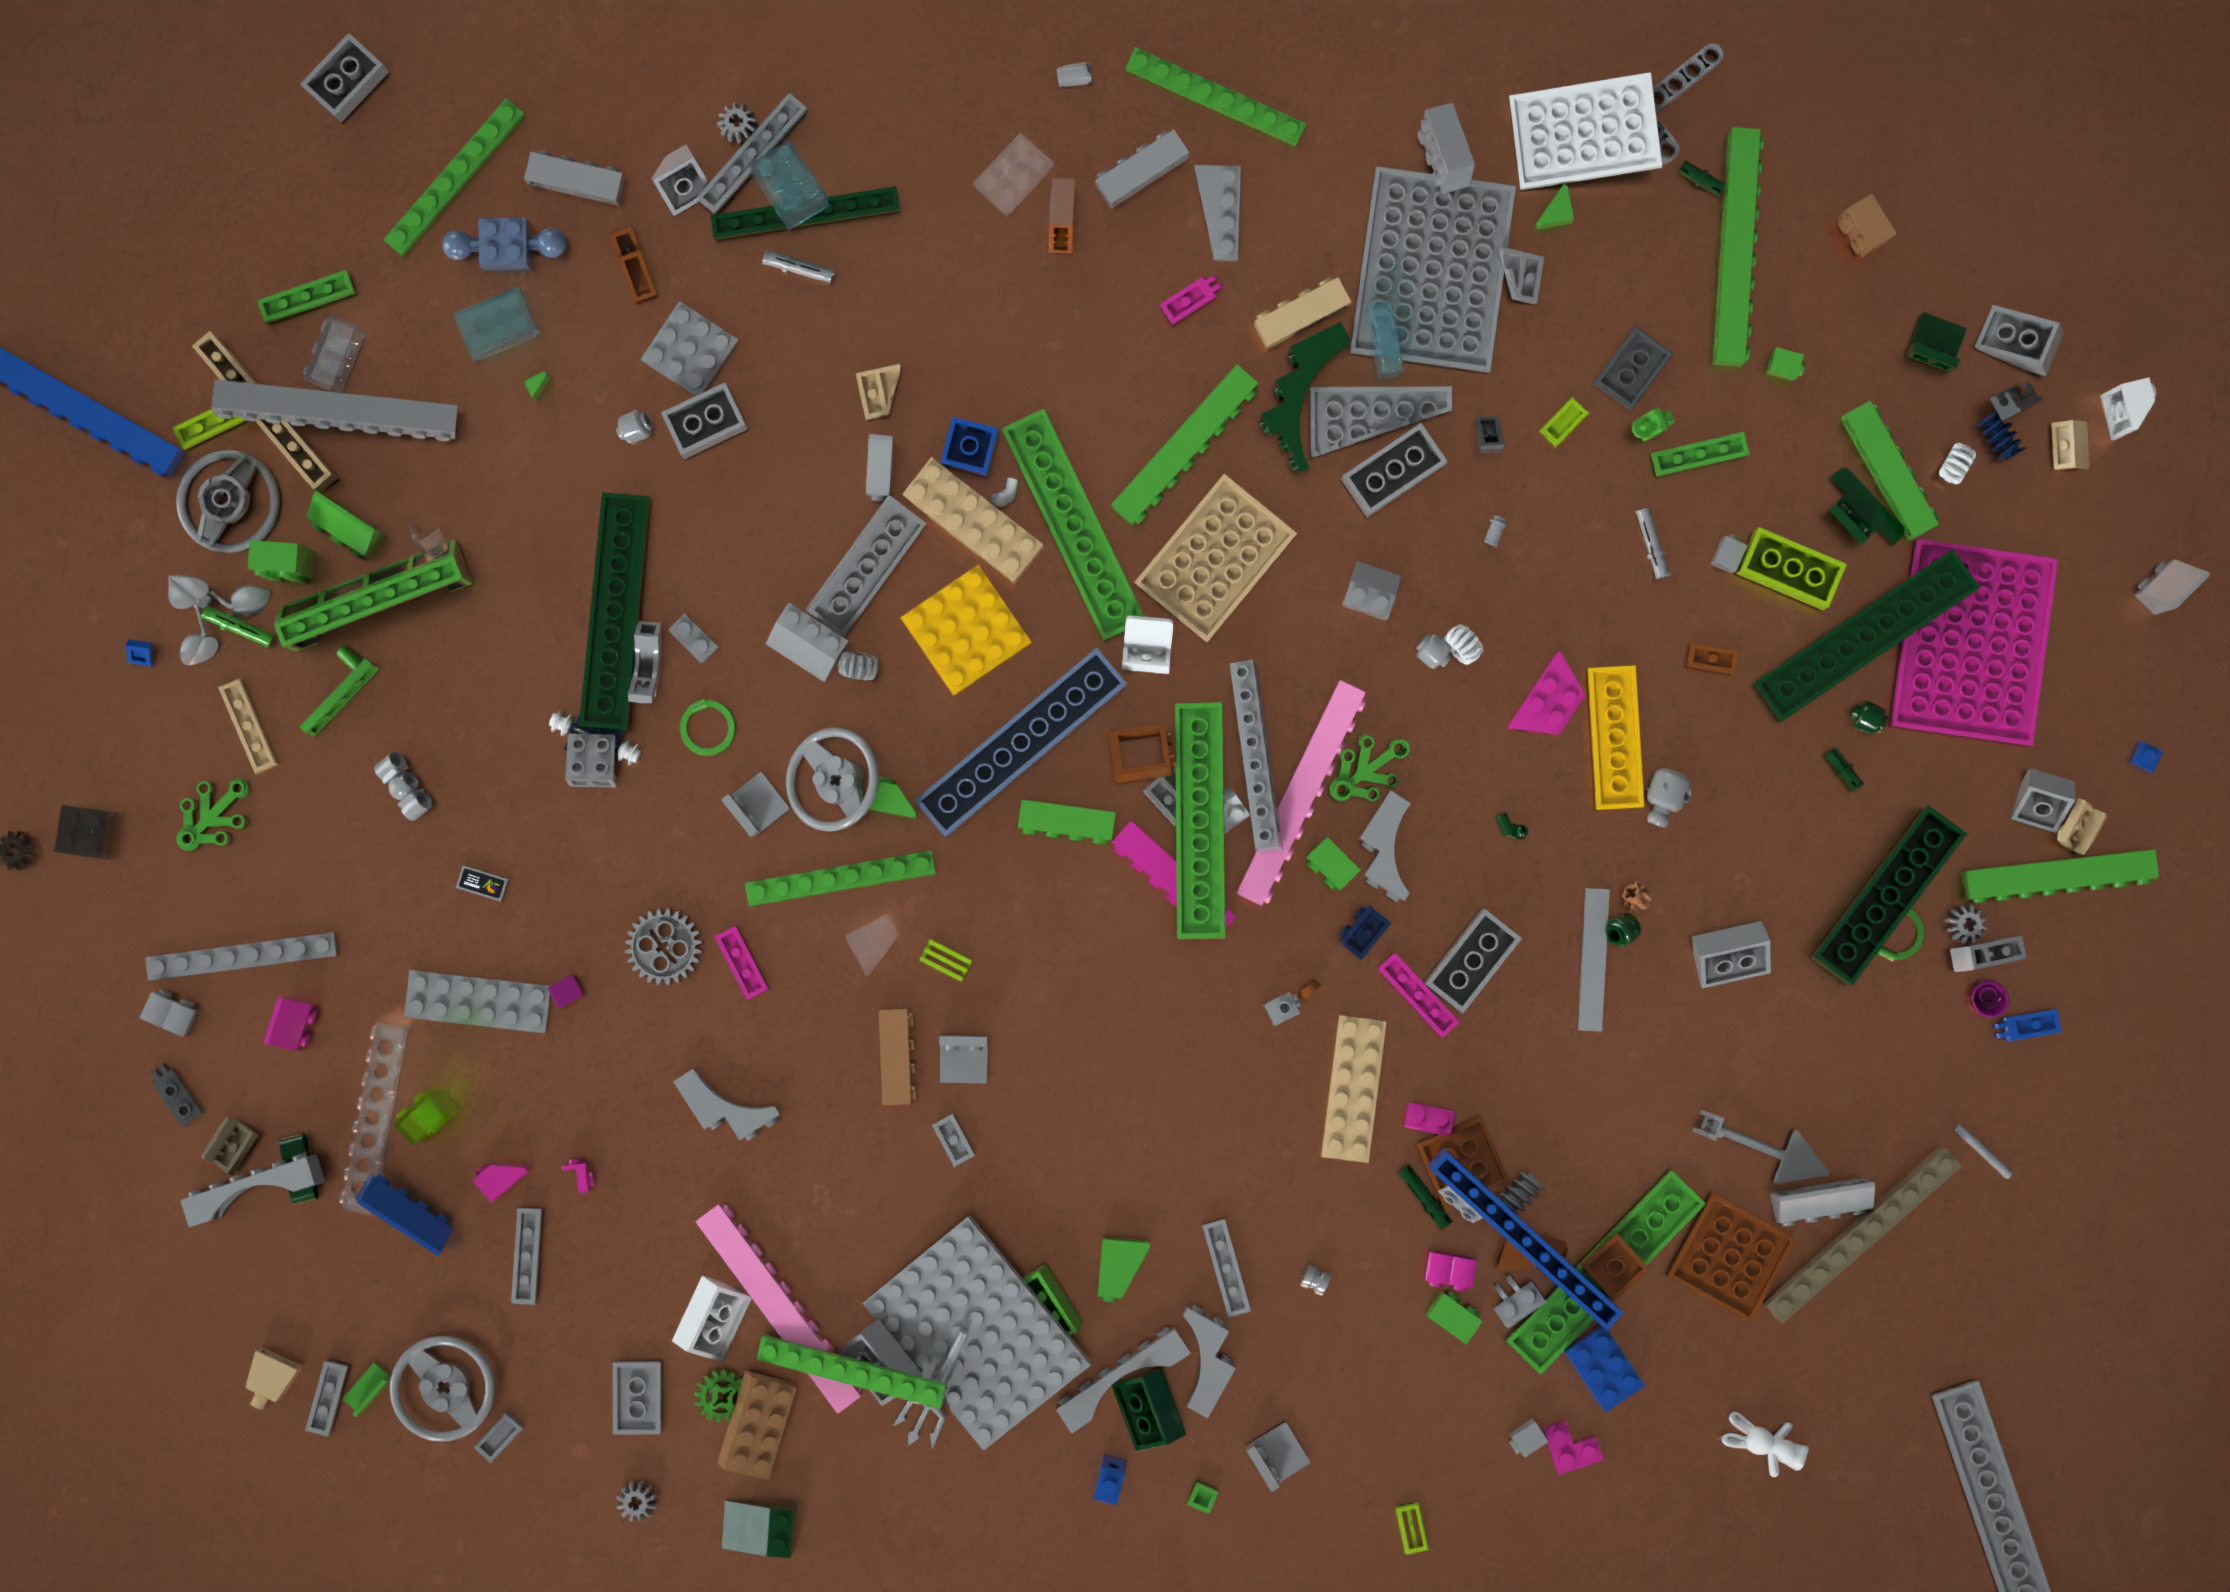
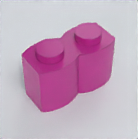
M1429 1250L1424 1279L1429 1281L1430 1286L1442 1288L1443 1284L1453 1285V1290L1466 1292L1467 1288H1473L1477 1259Z

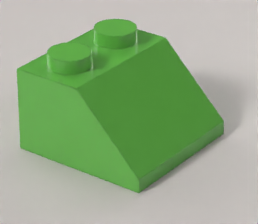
M880 777L875 798L869 809L918 819L919 814L901 787L895 785L896 781Z

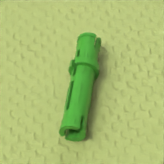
M206 605L201 615V619L220 626L221 630L225 631L227 629L267 648L274 636L272 633L232 617V614L229 612L227 614L209 605Z

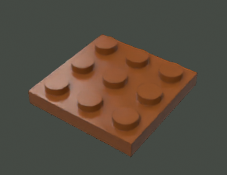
M1482 1116L1454 1127L1451 1137L1437 1134L1416 1143L1444 1210L1454 1207L1447 1203L1438 1192L1447 1184L1433 1173L1428 1166L1431 1160L1443 1148L1447 1149L1490 1190L1510 1183Z

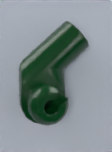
M1506 812L1496 816L1499 826L1506 837L1521 840L1528 835V828L1525 825L1511 823Z

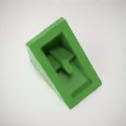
M1563 184L1536 223V229L1572 223L1574 216L1567 185Z

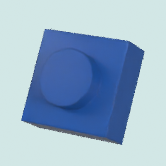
M128 639L125 645L127 662L151 666L154 661L152 643Z
M2141 741L2130 763L2149 773H2154L2164 751Z

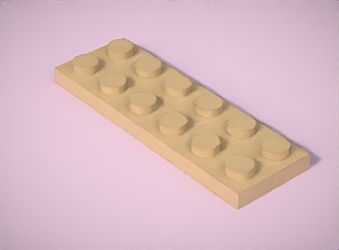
M1339 1015L1321 1157L1369 1163L1387 1021Z

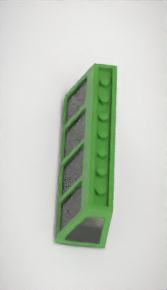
M455 539L281 606L278 609L274 626L282 647L300 651L318 644L316 636L441 587L448 585L449 591L453 592L469 586L473 582Z

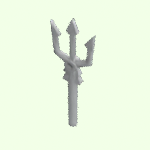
M960 1329L935 1381L945 1383L967 1339L968 1331ZM906 1402L892 1426L907 1419L906 1414L915 1402ZM923 1405L924 1409L914 1429L909 1431L908 1446L920 1437V1428L931 1409L939 1417L934 1432L930 1433L932 1449H934L946 1416L941 1408Z

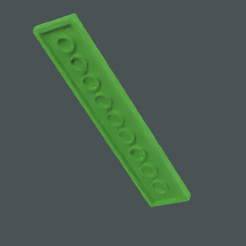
M1045 409L1039 410L1002 428V432L1103 641L1125 632L1127 616L1144 617Z
M1223 703L1175 704L1177 939L1226 938Z
M1669 1170L1576 1268L1606 1294L1581 1266L1588 1257L1617 1233L1640 1260L1647 1265L1706 1203L1672 1170ZM1558 1286L1546 1298L1547 1302L1533 1311L1505 1340L1540 1375L1594 1320Z

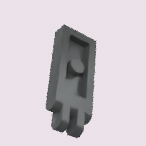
M162 1063L159 1065V1069L163 1075L157 1069L152 1070L151 1074L155 1078L152 1083L182 1127L186 1126L204 1112L173 1068L169 1070Z

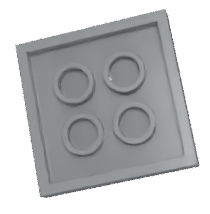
M679 301L640 360L694 396H697L708 389L739 340Z

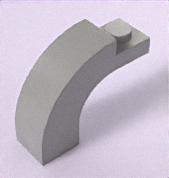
M638 621L634 634L635 661L633 677L628 692V702L652 703L654 696L656 697L660 678L662 623Z

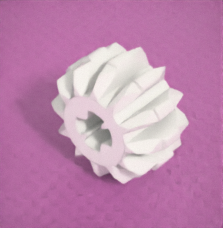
M1959 442L1954 444L1940 468L1939 476L1949 483L1952 482L1956 485L1961 483L1975 459L1976 452L1965 444L1963 445Z
M1462 624L1452 628L1444 637L1446 643L1451 647L1450 652L1463 664L1469 665L1476 661L1484 652L1479 638Z

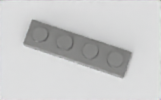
M517 1208L511 1303L535 1305L537 1303L543 1208Z
M1225 1218L1203 1224L1202 1227L1228 1318L1250 1312V1305Z

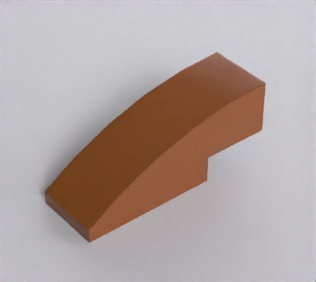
M633 225L610 232V237L634 302L657 295Z

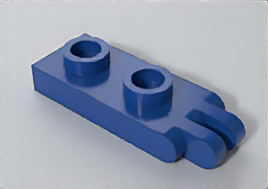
M2058 1009L2002 1018V1023L1994 1024L1995 1029L2004 1028L2005 1032L1996 1033V1038L2006 1037V1041L2062 1033Z

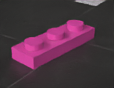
M737 926L715 936L746 999L749 1000L768 990L769 988Z

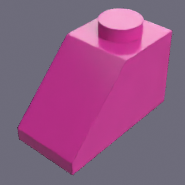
M495 1163L488 1166L485 1164L475 1172L477 1177L472 1181L490 1202H493L531 1169L529 1166Z

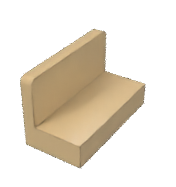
M2068 420L2051 423L2054 470L2089 469L2087 422Z

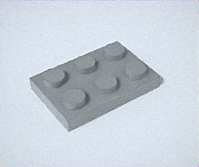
M614 1361L613 1435L661 1434L662 1361Z

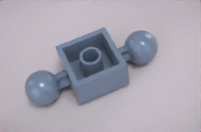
M526 217L478 219V238H471L462 230H452L445 235L442 241L444 253L453 260H463L471 252H479V266L484 271L532 270L531 250H539L542 255L548 258H556L562 255L567 247V239L564 233L557 228H546L538 236H531V223Z

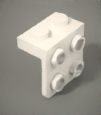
M1127 616L1122 670L1169 674L1173 620Z

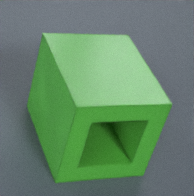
M1776 347L1771 353L1766 374L1794 381L1798 378V375L1802 376L1805 368V362H1802L1804 354Z

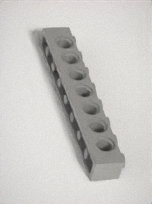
M1253 659L1230 663L1255 850L1259 853L1283 850L1258 664Z

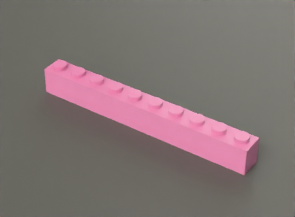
M1341 680L1338 682L1278 805L1283 850L1264 853L1256 851L1236 892L1237 895L1260 906L1264 902L1269 903L1274 893L1271 890L1273 882H1279L1284 872L1281 866L1284 860H1290L1295 848L1291 847L1295 838L1300 839L1305 829L1302 823L1305 817L1310 818L1314 811L1315 805L1312 802L1315 796H1321L1326 784L1322 783L1326 774L1331 775L1336 765L1332 761L1336 753L1340 754L1346 745L1343 738L1346 732L1351 734L1357 722L1353 718L1357 711L1361 712L1367 701V699L1363 698L1366 692Z
M719 1203L695 1221L783 1340L832 1353L834 1348L826 1338L824 1340L818 1334L820 1329L812 1319L809 1321L803 1314L806 1312L803 1305L798 1300L794 1301L789 1295L791 1293L789 1286L784 1281L780 1282L775 1276L777 1271L770 1262L766 1263L761 1257L763 1255L762 1250L756 1243L752 1244L747 1238L749 1235L748 1231L741 1223L738 1225L733 1219L735 1214L727 1204L723 1206L722 1203ZM808 1374L837 1414L862 1395V1388Z

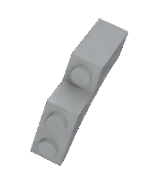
M1390 790L1358 839L1362 841L1361 846L1372 853L1374 850L1378 851L1363 874L1367 878L1365 882L1375 889H1378L1379 886L1387 891L1385 894L1387 897L1398 902L1399 899L1405 901L1410 892L1406 889L1398 874L1394 856V844L1400 821L1411 803Z
M693 1068L673 1081L703 1129L710 1127L713 1130L724 1123L722 1118L725 1117L739 1140L746 1138L749 1141L759 1134L757 1129L764 1124L768 1128L778 1122L777 1116L782 1113L777 1105L762 1108L747 1107L725 1099L706 1083L697 1068Z
M1187 1305L1183 1311V1317L1192 1327L1198 1340L1200 1371L1195 1388L1186 1405L1208 1419L1236 1367L1232 1364L1234 1361L1232 1358L1223 1353L1220 1356L1216 1355L1229 1333V1329L1225 1327L1227 1323L1216 1316L1213 1319L1205 1315L1206 1311L1197 1305H1193V1307Z

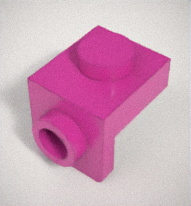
M582 1158L569 1159L568 1164L562 1165V1171L576 1169L579 1193L592 1190L591 1186L595 1185L594 1172H590L589 1162H582Z

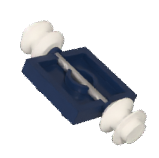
M562 710L558 714L554 712L549 722V726H552L551 732L559 729L561 730V736L569 732L571 734H614L616 737L615 753L617 752L618 761L625 758L628 760L629 766L632 762L637 763L641 755V750L638 749L639 744H636L634 747L630 746L629 740L620 744L625 730L580 727V714L574 724L573 716L570 714L568 717H564Z

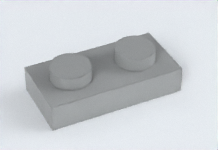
M683 614L668 629L701 664L719 648L686 614Z
M954 1114L932 1124L954 1167L975 1156Z

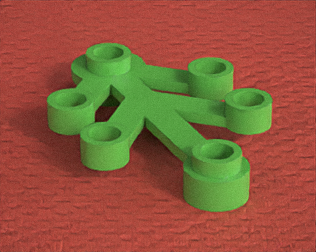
M1362 735L1358 741L1361 750L1357 769L1350 777L1351 763L1355 760V752L1349 748L1342 749L1339 754L1342 761L1339 777L1330 784L1331 796L1338 801L1347 800L1350 796L1363 797L1369 801L1378 800L1380 792L1377 788L1369 786L1364 789L1355 787V785L1360 781L1384 784L1390 788L1396 787L1399 782L1397 775L1373 772L1394 757H1406L1410 751L1408 742L1400 738L1392 740L1389 744V749L1368 763L1370 751L1375 742L1371 736ZM1366 738H1369V744L1367 746H1364V740ZM1396 744H1400L1401 748L1396 752L1394 747ZM1350 752V758L1345 760V753ZM1393 776V783L1388 784V778ZM1339 785L1344 786L1342 792L1337 791ZM1371 790H1374L1375 795L1372 798H1370L1369 792Z
M234 779L229 785V791L212 808L210 794L213 791V786L206 781L199 782L196 789L200 794V821L195 826L193 811L196 809V802L190 798H185L180 802V809L183 811V829L178 832L176 841L178 846L186 851L196 849L200 843H215L221 846L228 844L230 837L224 831H218L214 835L201 834L207 827L232 826L233 828L241 829L246 825V818L240 814H235L232 817H218L237 797L243 798L249 794L250 785L246 780ZM204 784L208 786L206 793L201 791V787ZM236 784L242 786L241 791L238 793L235 791ZM187 801H190L192 805L189 810L184 806ZM237 817H240L242 820V823L239 826L235 824V819ZM188 834L192 838L190 843H186L184 840ZM220 834L225 836V841L222 843L218 841Z

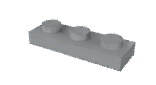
M330 1360L324 1361L305 1431L324 1436L331 1435L349 1369L348 1365Z

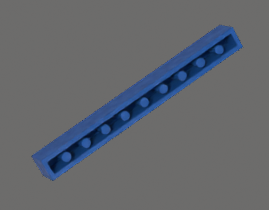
M0 347V383L2 381L8 384L7 390L18 396L24 393L29 396L28 402L39 408L42 404L49 408L48 413L59 419L62 416L70 419L68 424L81 431L84 427L90 431V437L100 442L103 439L109 441V447L121 454L125 450L131 454L129 457L131 460L140 465L144 462L151 465L150 470L162 477L164 473L170 476L174 474L186 453L185 451Z
M1443 1148L1431 1160L1428 1166L1433 1173L1603 1328L1608 1330L1622 1316L1623 1312L1618 1305L1447 1149Z

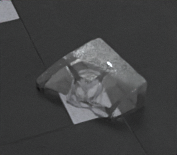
M889 914L845 937L864 973L868 976L873 972L899 934Z

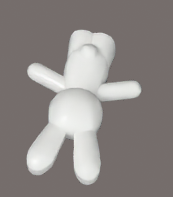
M1732 1412L1729 1415L1731 1424L1745 1433L1746 1436L1734 1433L1725 1434L1722 1437V1442L1726 1446L1747 1448L1756 1455L1768 1454L1769 1473L1772 1477L1779 1475L1778 1461L1795 1471L1800 1470L1804 1466L1809 1447L1784 1439L1793 1429V1425L1790 1422H1786L1773 1436L1767 1429L1755 1427L1738 1412Z

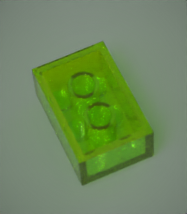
M444 1088L428 1089L426 1092L422 1091L413 1099L415 1102L413 1106L402 1109L395 1116L398 1120L392 1125L413 1146L428 1141L462 1108Z

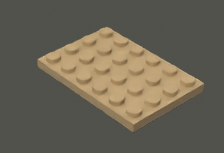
M1223 474L1134 584L1208 643L1297 533L1227 475Z

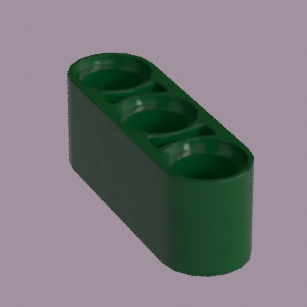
M304 1132L279 1138L281 1158L286 1160V1163L293 1162L292 1157L302 1153H307V1156H311L308 1139ZM317 1185L294 1192L288 1190L293 1205L315 1201L319 1198Z

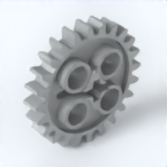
M657 909L656 916L651 911H648V919L639 916L641 924L633 923L632 925L636 929L635 932H627L632 937V940L625 941L626 944L631 945V949H627L625 953L632 954V957L627 962H635L636 965L632 968V971L640 969L639 977L642 978L648 975V983H651L654 978H656L657 985H661L663 979H665L667 985H670L671 978L678 983L680 982V974L685 978L688 977L687 969L695 971L692 962H700L695 957V954L703 952L696 948V945L703 943L701 940L695 939L700 934V931L693 932L691 929L695 926V923L687 924L688 916L680 919V911H676L673 916H671V909H667L665 915H663L661 909ZM665 923L669 924L672 928V932L668 937H664L660 932L661 926ZM652 929L656 932L662 943L668 942L669 945L666 948L675 957L677 964L672 962L666 951H659L661 944L650 933ZM645 938H649L653 942V947L648 952L643 950L641 945ZM679 942L686 946V952L682 956L677 955L675 952V945ZM659 957H664L667 960V967L664 970H659L656 966V960Z

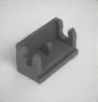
M2029 382L2024 383L2027 395H2023L2020 388L2015 385L1990 398L2002 421L2042 401L2041 396L2038 397Z

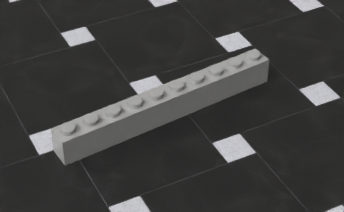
M224 380L214 381L212 398L213 414H217L218 417L225 419L236 416L246 421L265 419L273 424H279L281 421L290 422V424L295 426L313 424L321 429H328L329 426L339 427L343 431L361 429L365 433L376 434L380 431L387 432L391 436L409 434L418 439H424L426 436L436 437L439 441H449L456 437L458 405Z

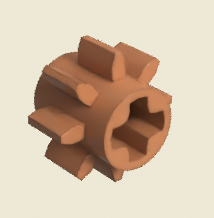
M1638 882L1627 886L1623 895H1621L1625 900L1623 905L1628 910L1632 909L1636 913L1639 910L1647 909L1650 901L1653 899L1648 894L1651 890L1645 884L1641 886Z

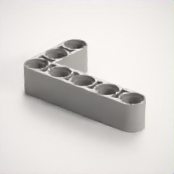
M1714 43L1706 45L1653 87L1654 96L1659 97L1661 100L1660 105H1655L1656 115L1718 66L1723 58V50L1719 45ZM1713 53L1716 61H1709L1705 54ZM1687 68H1695L1698 72V75H1690L1687 71ZM1674 81L1678 83L1679 90H1672L1669 82ZM1657 118L1662 164H1669L1678 155L1679 145ZM1669 147L1672 150V155H1664L1661 148Z

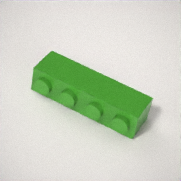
M1021 800L1018 828L1023 829V834L1036 835L1037 831L1046 832V837L1060 838V834L1070 835L1069 840L1083 842L1084 837L1093 838V843L1107 845V840L1112 841L1116 812Z

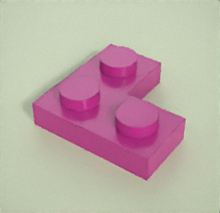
M1566 1421L1542 1428L1548 1440L1547 1444L1558 1475L1604 1460L1596 1436L1573 1443Z

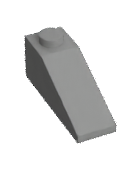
M2022 935L1950 948L1954 972L1976 970L2027 959Z

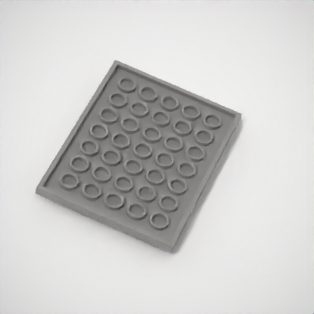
M1376 166L1350 353L1490 372L1504 276V268L1499 250L1500 248L1508 247L1516 186L1470 180L1469 187L1442 194L1440 187L1434 183L1433 174Z
M970 1215L862 1303L876 1320L879 1318L883 1325L886 1326L887 1330L902 1346L911 1360L916 1363L919 1370L923 1373L922 1377L927 1379L932 1378L936 1380L960 1329L969 1332L945 1381L948 1389L945 1391L943 1402L983 1450L988 1448L1092 1364Z

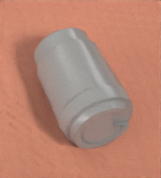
M1081 62L1058 67L1059 87L1090 84L1092 82L1090 63Z

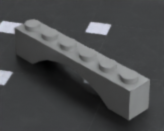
M307 1153L293 1156V1162L286 1163V1160L271 1164L272 1169L266 1171L265 1167L250 1171L252 1176L245 1178L244 1174L230 1178L231 1183L224 1185L223 1181L209 1185V1191L203 1192L201 1188L189 1192L188 1198L180 1200L188 1227L220 1218L228 1205L238 1195L256 1185H274L294 1192L325 1182L317 1154L307 1156Z
M1175 1326L1171 1329L1169 1327L1162 1329L1156 1334L1158 1336L1157 1339L1151 1343L1149 1340H1146L1137 1347L1138 1351L1131 1356L1129 1353L1125 1354L1117 1360V1366L1112 1369L1109 1366L1097 1374L1099 1378L1093 1382L1085 1381L1077 1387L1079 1390L1072 1396L1068 1393L1057 1401L1059 1405L1056 1406V1411L1071 1433H1074L1092 1420L1095 1408L1103 1394L1124 1375L1144 1367H1171L1191 1354L1189 1347Z

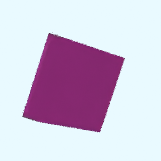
M573 975L547 988L558 1009L583 996V992Z

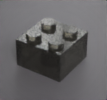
M61 805L54 852L110 859L117 812Z

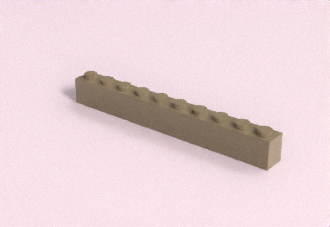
M1939 1146L1876 1201L1872 1209H1867L1866 1214L1860 1215L1763 1301V1305L1776 1320L1783 1324L1962 1167L1961 1164L1947 1148Z

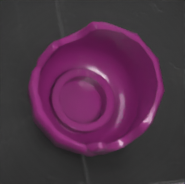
M1984 980L1978 983L1972 990L1971 1002L1980 1015L1995 1018L2002 1015L2008 1008L2009 995L1999 982Z

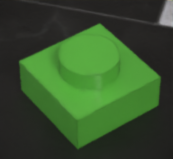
M1196 1481L1187 1505L1209 1514L1219 1491Z

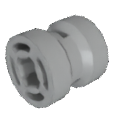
M1310 1264L1301 1279L1300 1286L1306 1289L1313 1288L1316 1294L1322 1296L1332 1275L1327 1272L1320 1273L1317 1267Z

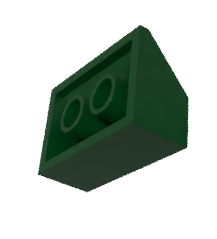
M1162 1367L1143 1371L1111 1385L1136 1451L1169 1445L1187 1435Z

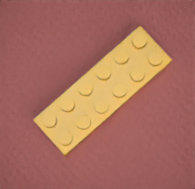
M1636 665L1588 668L1596 810L1644 807Z

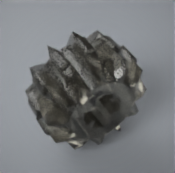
M8 831L7 837L1 835L0 857L2 858L0 859V865H6L7 870H13L14 868L23 870L24 865L30 866L31 861L29 857H36L35 853H31V849L37 847L36 844H29L32 837H24L23 831H18L16 834L14 831ZM13 847L19 849L18 854L12 852Z

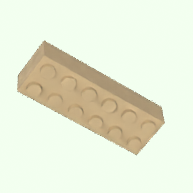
M932 457L902 494L908 502L1014 584L1017 583L1044 548L1040 541Z

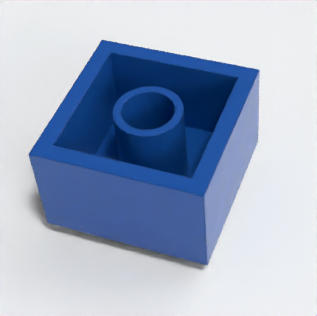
M952 417L941 458V465L988 478L999 429Z

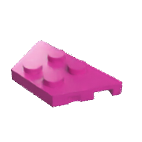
M1556 652L1508 725L1509 729L1560 735L1585 697L1584 691L1561 652Z

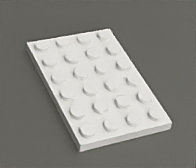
M1651 72L1509 96L1521 190L1663 168Z

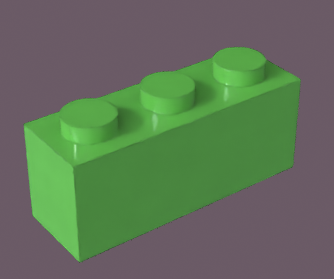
M1043 1264L1024 1276L1023 1280L1069 1336L1076 1333L1084 1323L1047 1265Z

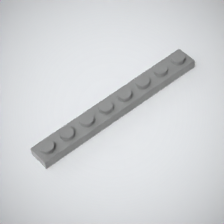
M336 932L145 957L148 981L339 955Z

